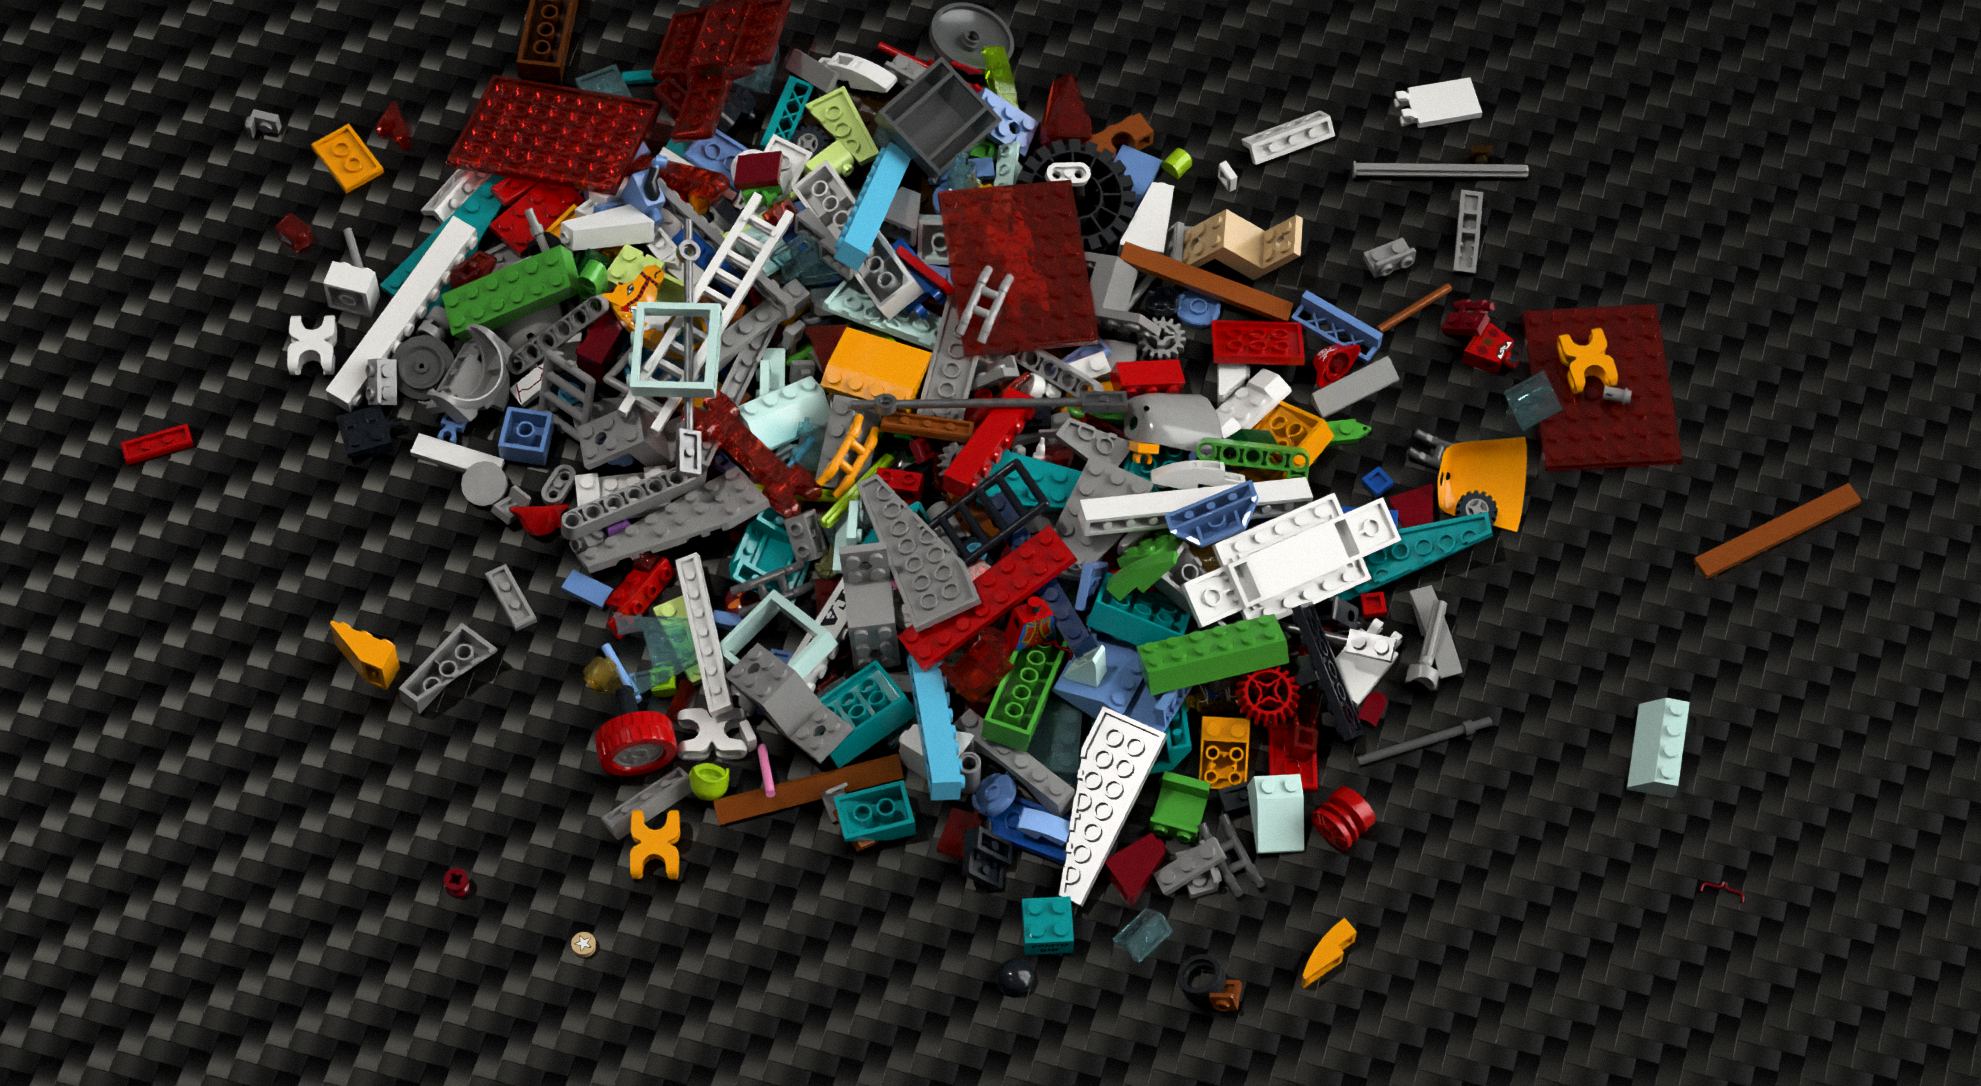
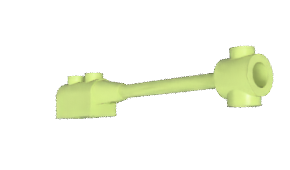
M836 140L805 163L803 176L805 177L827 160L839 175L842 174L844 177H847L854 170L852 166L854 165L853 156ZM791 191L775 203L772 208L767 209L758 217L768 221L796 200L798 196L794 191ZM747 224L742 232H745L752 226ZM728 231L724 234L721 232L724 238H726L729 233Z

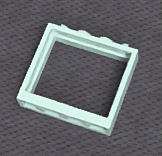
M637 302V310H633L632 316L635 331H631L630 337L633 352L629 353L628 359L629 366H631V374H627L626 380L627 387H630L632 395L716 398L723 321L721 304ZM645 316L710 317L704 382L639 381Z
M773 589L720 642L725 667L728 669L730 666H735L740 661L735 655L781 611L814 637L788 664L804 679L838 643L828 630Z

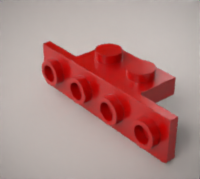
M662 557L650 573L633 569L605 602L609 609L616 611L606 623L616 639L620 640L675 576V570L665 557Z

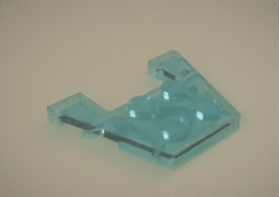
M619 612L614 613L618 636L639 631L643 632L651 662V670L629 674L630 684L634 688L633 694L635 696L698 664L688 618L665 616L651 618L642 617V614L628 616Z

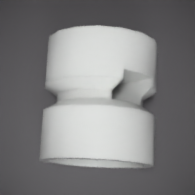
M1035 373L1027 374L1020 387L1021 392L1034 398H1060L1062 393L1060 387Z

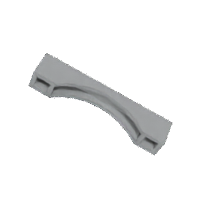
M796 278L781 288V290L785 293L788 292L794 299V315L807 306L810 293ZM766 299L724 330L721 335L718 372L756 337L777 323L790 318L785 317ZM706 361L704 362V364H703L702 367H701V370H702V372H703V373H702V376H703L704 378H705Z
M969 708L953 723L956 731L974 735V752L985 755L1006 768L1052 814L1061 818L1073 807L1074 788L1027 752L982 738L981 732L984 719Z

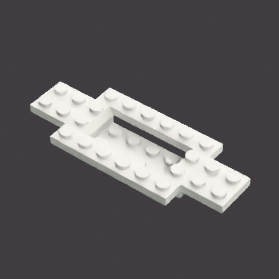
M1332 493L1212 545L1220 568L1183 583L1181 587L1199 628L1240 611L1245 621L1275 614L1276 619L1279 620L1292 614V608L1311 601H1313V604L1370 580L1371 576L1362 557L1396 543L1401 538L1383 497L1343 514L1335 493Z

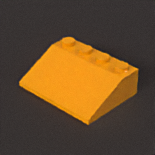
M846 327L827 364L820 386L825 392L859 400H874L880 394H891L897 400L917 399L932 353ZM897 409L896 411L912 413L913 409Z
M1283 401L1252 428L1253 430H1269L1278 445L1306 449L1310 455L1309 466L1334 437L1324 419ZM1277 452L1270 455V459L1273 462H1279L1283 459L1282 455ZM1297 455L1293 458V461L1298 465H1302L1306 459L1302 455ZM1224 464L1225 467L1231 466L1235 473L1245 475L1246 481L1252 479L1253 482L1287 479V471L1247 467L1240 471L1236 465Z

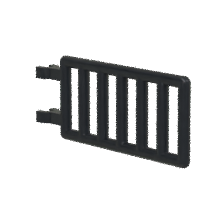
M1014 459L929 521L927 525L932 530L939 525L942 527L968 567L1050 506V502L1019 459ZM1014 470L1017 471L1038 501V504L1029 511L1025 509L1004 479ZM995 484L999 486L1019 515V518L1010 525L1006 523L986 494V491ZM977 497L1000 529V532L991 539L987 537L967 507ZM958 511L981 543V546L972 553L969 552L948 521ZM890 569V576L891 578H893V574Z

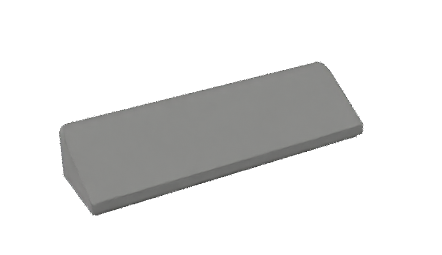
M1386 356L1312 393L1310 402L1323 419L1399 381V377L1390 358Z
M680 767L674 769L601 818L602 822L613 836L620 840L631 832L633 810H641L645 818L644 823H646L693 792L690 787L689 774Z

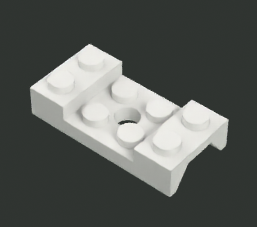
M667 466L643 467L644 472L598 477V473L575 475L578 507L667 471ZM631 498L632 501L639 500L637 498ZM671 500L627 519L646 517L671 503ZM609 507L610 509L614 510L618 509L617 507ZM590 515V516H588V517H590V518H596L597 516H595V515Z

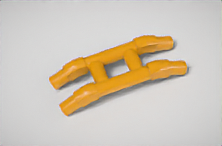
M861 414L855 415L847 436L832 461L816 480L823 487L836 474L839 468L847 473L832 493L837 499H840L852 487L855 478L878 442L880 429L875 426L871 427L869 436L863 446L855 440L862 428L864 416ZM850 448L859 454L853 466L843 460Z

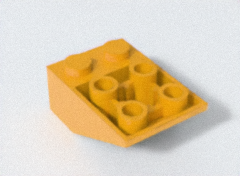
M331 620L330 626L335 645L367 683L388 690L400 668L394 644L386 639L379 640L374 638L366 631L352 629L351 626L344 622L337 623Z
M1202 716L1199 780L1210 782V788L1222 789L1247 782L1250 720L1246 718Z

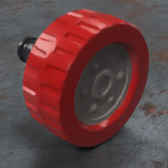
M629 685L621 686L615 691L618 697L617 703L620 716L604 723L595 735L596 750L601 767L606 772L617 776H635L655 771L672 761L677 753L676 736L671 720L662 713L639 711L636 697L633 694L634 688Z

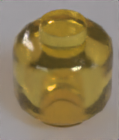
M596 656L584 668L583 673L585 677L583 679L595 691L598 689L605 691L618 678V673L615 670L617 665L608 656L605 659Z

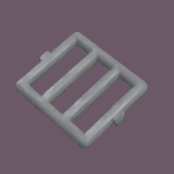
M633 345L625 354L623 352L619 354L616 358V364L603 377L604 383L626 395L630 391V387H627V382L625 384L615 377L629 363V353L633 352ZM663 357L672 362L671 364L684 369V360ZM649 358L640 367V373L642 372ZM701 369L697 373L693 382H696L697 379L702 375L703 372ZM664 371L657 381H669L673 375ZM642 396L661 408L665 405V403L661 404L654 400V397Z
M547 350L544 358L538 411L550 412L547 410L548 401L580 421L581 425L591 422L596 380L576 367L577 363L571 359L566 360L552 350ZM553 363L586 384L585 393L552 372ZM551 382L584 403L583 412L551 392ZM553 414L554 425L557 427V431L562 434L567 433L580 442L578 430Z

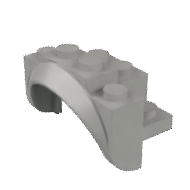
M469 324L466 331L472 337H468L437 390L430 389L427 396L431 400L425 409L431 414L445 412L456 423L471 422L477 416V411L486 410L493 405L494 398L503 388L504 381L508 376L506 365L513 350L493 331L478 324ZM480 356L482 357V363L477 359Z

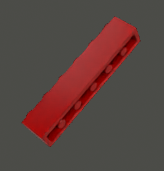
M1009 387L1002 398L1034 397ZM1035 407L993 408L943 473L942 490L962 498L980 485L983 478L986 479L989 476L992 466L995 463H999L1005 449L1011 447L1014 437L1017 434H1021L1027 420L1033 418Z

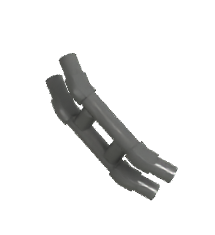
M1417 428L1413 436L1421 440L1422 443L1435 448L1433 456L1431 457L1423 452H1419L1412 447L1408 448L1406 455L1422 465L1440 469L1444 450L1454 443L1438 439V437Z
M799 560L729 588L732 596L756 588L762 601L768 595L765 584L777 580L780 594L787 600L812 591L813 585L807 582L795 588H789L785 576L805 568V563ZM761 601L737 609L740 618L747 616Z
M1226 813L1219 816L1228 841L1221 843L1220 846L1224 852L1234 849L1240 860L1229 865L1222 861L1216 866L1228 889L1232 891L1235 897H1240L1243 894V890L1238 885L1233 873L1245 869L1247 876L1257 888H1261L1265 882L1259 875L1255 865L1251 862ZM1206 822L1197 825L1202 840L1207 841L1213 837Z

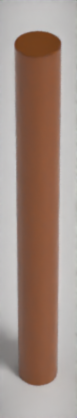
M1446 283L1376 326V330L1384 333L1452 291L1451 285Z

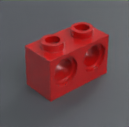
M877 468L876 474L908 506L916 501H922L925 491L923 473Z

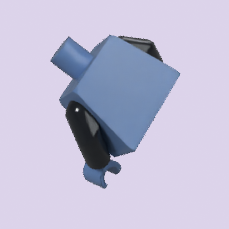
M657 155L651 161L652 167L650 169L632 174L620 196L626 205L631 204L654 221V227L665 221L660 211L666 199L657 182L660 175L659 169H665L667 165V157Z

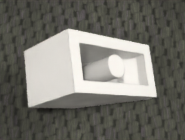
M1218 363L1217 407H1220L1241 386H1245V379H1250V365Z

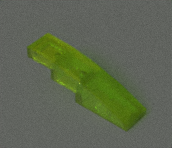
M984 46L981 53L987 67L985 77L990 91L1019 109L1014 80L1004 46ZM1009 125L1010 131L1015 132L1014 127Z

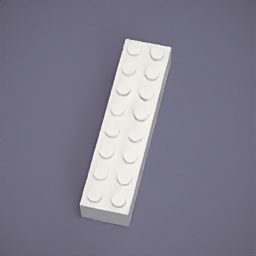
M825 160L791 188L806 208L809 207L834 238L838 240L857 198L838 172ZM879 230L867 257L859 270H854V275L878 309L890 320L922 295L924 290Z

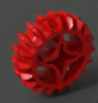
M1280 665L1275 670L1270 667L1249 672V675L1246 673L1242 674L1241 678L1243 681H1238L1237 683L1239 689L1235 691V696L1239 698L1236 700V705L1242 706L1240 708L1241 714L1248 712L1246 715L1247 720H1251L1252 717L1255 718V725L1259 724V720L1264 721V727L1268 726L1269 721L1272 722L1274 727L1277 726L1278 719L1285 723L1286 716L1292 717V710L1298 707L1295 701L1300 699V695L1296 693L1299 690V686L1293 685L1295 682L1294 677L1287 678L1288 670H1285L1283 673L1280 672ZM1260 680H1272V682L1266 684ZM1280 686L1283 687L1287 696L1285 703L1281 701V697L1277 694ZM1249 688H1252L1254 694L1258 697L1255 704L1249 698ZM1271 691H1272V695H1271V696H1267L1266 698L1263 699V695H1264V694L1267 695L1268 693H1271ZM1265 707H1271V708H1273L1274 710H1273V711H1265V710H1262V709L1265 708Z

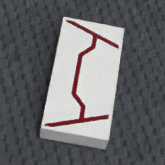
M544 362L510 388V391L523 407L540 395Z

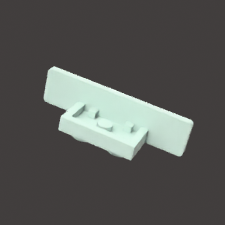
M1017 141L1002 144L998 147L990 217H1011L1012 206L1015 201L1012 199L1013 189L1023 168L1018 162L1020 144Z
M766 348L763 358L760 360V368L756 369V382H760V389H756V398L785 387V348Z
M862 497L857 501H850L849 509L837 521L833 573H842L839 547L862 543L863 531L860 529V524H864Z

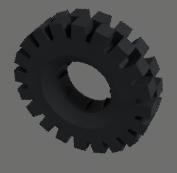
M1062 139L1051 142L1048 149L1044 145L1036 150L1034 156H1030L1019 173L1012 197L1015 200L1012 206L1014 216L1020 215L1031 237L1042 243L1052 252H1060V248L1105 254L1108 247L1112 249L1119 242L1121 236L1123 237L1133 217L1136 192L1131 191L1134 185L1131 175H1124L1125 165L1121 160L1114 163L1112 161L1114 154L1108 149L1104 148L1101 153L1097 151L1098 144L1087 141L1085 146H1080V139H1069L1066 145H1063ZM1082 162L1089 167L1091 175L1086 185L1092 189L1093 195L1096 196L1097 205L1094 206L1091 214L1082 215L1081 217L1070 216L1057 207L1056 200H1053L1052 191H1055L1056 187L1051 186L1045 179V173L1051 164ZM1056 174L1053 175V177H1054L1055 179H1059V178H1060V177H1059L1058 175H1056ZM1074 174L1076 178H1082L1081 175Z

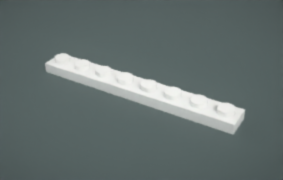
M695 552L675 561L710 715L715 717L733 710L734 704L729 682L725 678L726 669L701 559L698 553Z

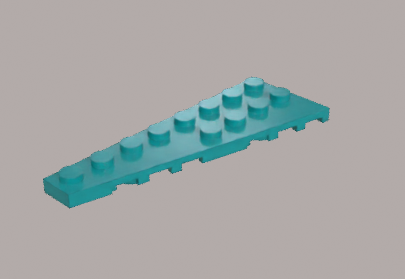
M1005 450L998 464L995 463L992 466L991 472L986 479L1012 460L1019 459L1050 502V506L1044 511L1062 512L1082 471ZM1016 470L1004 478L1026 510H1030L1038 504V501ZM995 484L986 491V494L991 498L1001 492V489ZM977 497L976 507L985 508Z
M1488 512L1397 529L1401 538L1400 541L1362 557L1371 579L1334 596L1345 601L1360 596V594L1369 592L1492 537Z

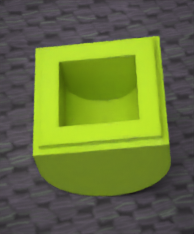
M1176 148L1162 162L1161 168L1179 179L1192 166V159L1185 150Z
M674 667L651 670V691L655 696L670 697L676 694V671Z

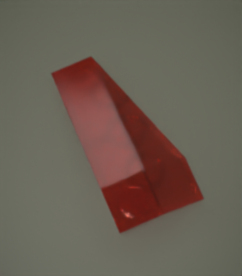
M1071 73L1054 80L1040 126L1041 145H1045L1047 149L1051 142L1061 139L1063 145H1066L1069 139H1080V145L1092 140L1091 119L1086 114L1085 104L1080 99V91Z

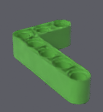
M594 259L588 260L578 277L581 304L597 294L609 293L606 267ZM594 300L593 307L598 311L602 305L598 300ZM582 313L583 323H585L586 317Z
M1211 437L1203 438L1198 442L1196 453L1200 460L1219 461L1227 465L1287 471V479L1306 477L1308 481L1310 455L1304 448ZM1210 445L1213 448V452L1206 455L1201 451V447ZM1231 447L1236 450L1237 454L1233 457H1228L1224 454V450ZM1256 450L1260 456L1252 460L1248 458L1247 452ZM1277 452L1282 455L1283 459L1279 462H1273L1270 459V455ZM1297 455H1302L1306 461L1302 465L1294 463L1293 458Z

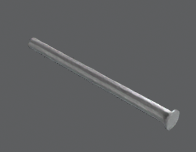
M1356 161L1352 163L1353 178H1356V176L1527 178L1529 174L1528 165L1356 163Z

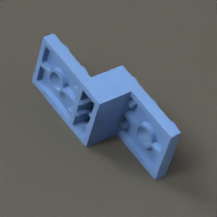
M983 89L977 94L1002 119V122L987 138L997 145L1017 141L1020 144L1018 158H1024L1039 122L989 89ZM1009 125L1014 127L1015 134L1010 131Z

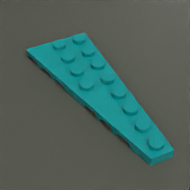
M504 165L496 170L380 284L381 289L393 298L450 219L455 216L476 228L478 242L473 250L467 252L463 264L460 267H456L453 271L450 282L447 285H443L437 300L429 304L427 313L421 320H426V316L434 306L443 307L442 294L454 289L455 282L460 274L464 273L478 250L479 243L488 234L489 224L499 216V211L503 205L491 193V187L512 175L513 172Z

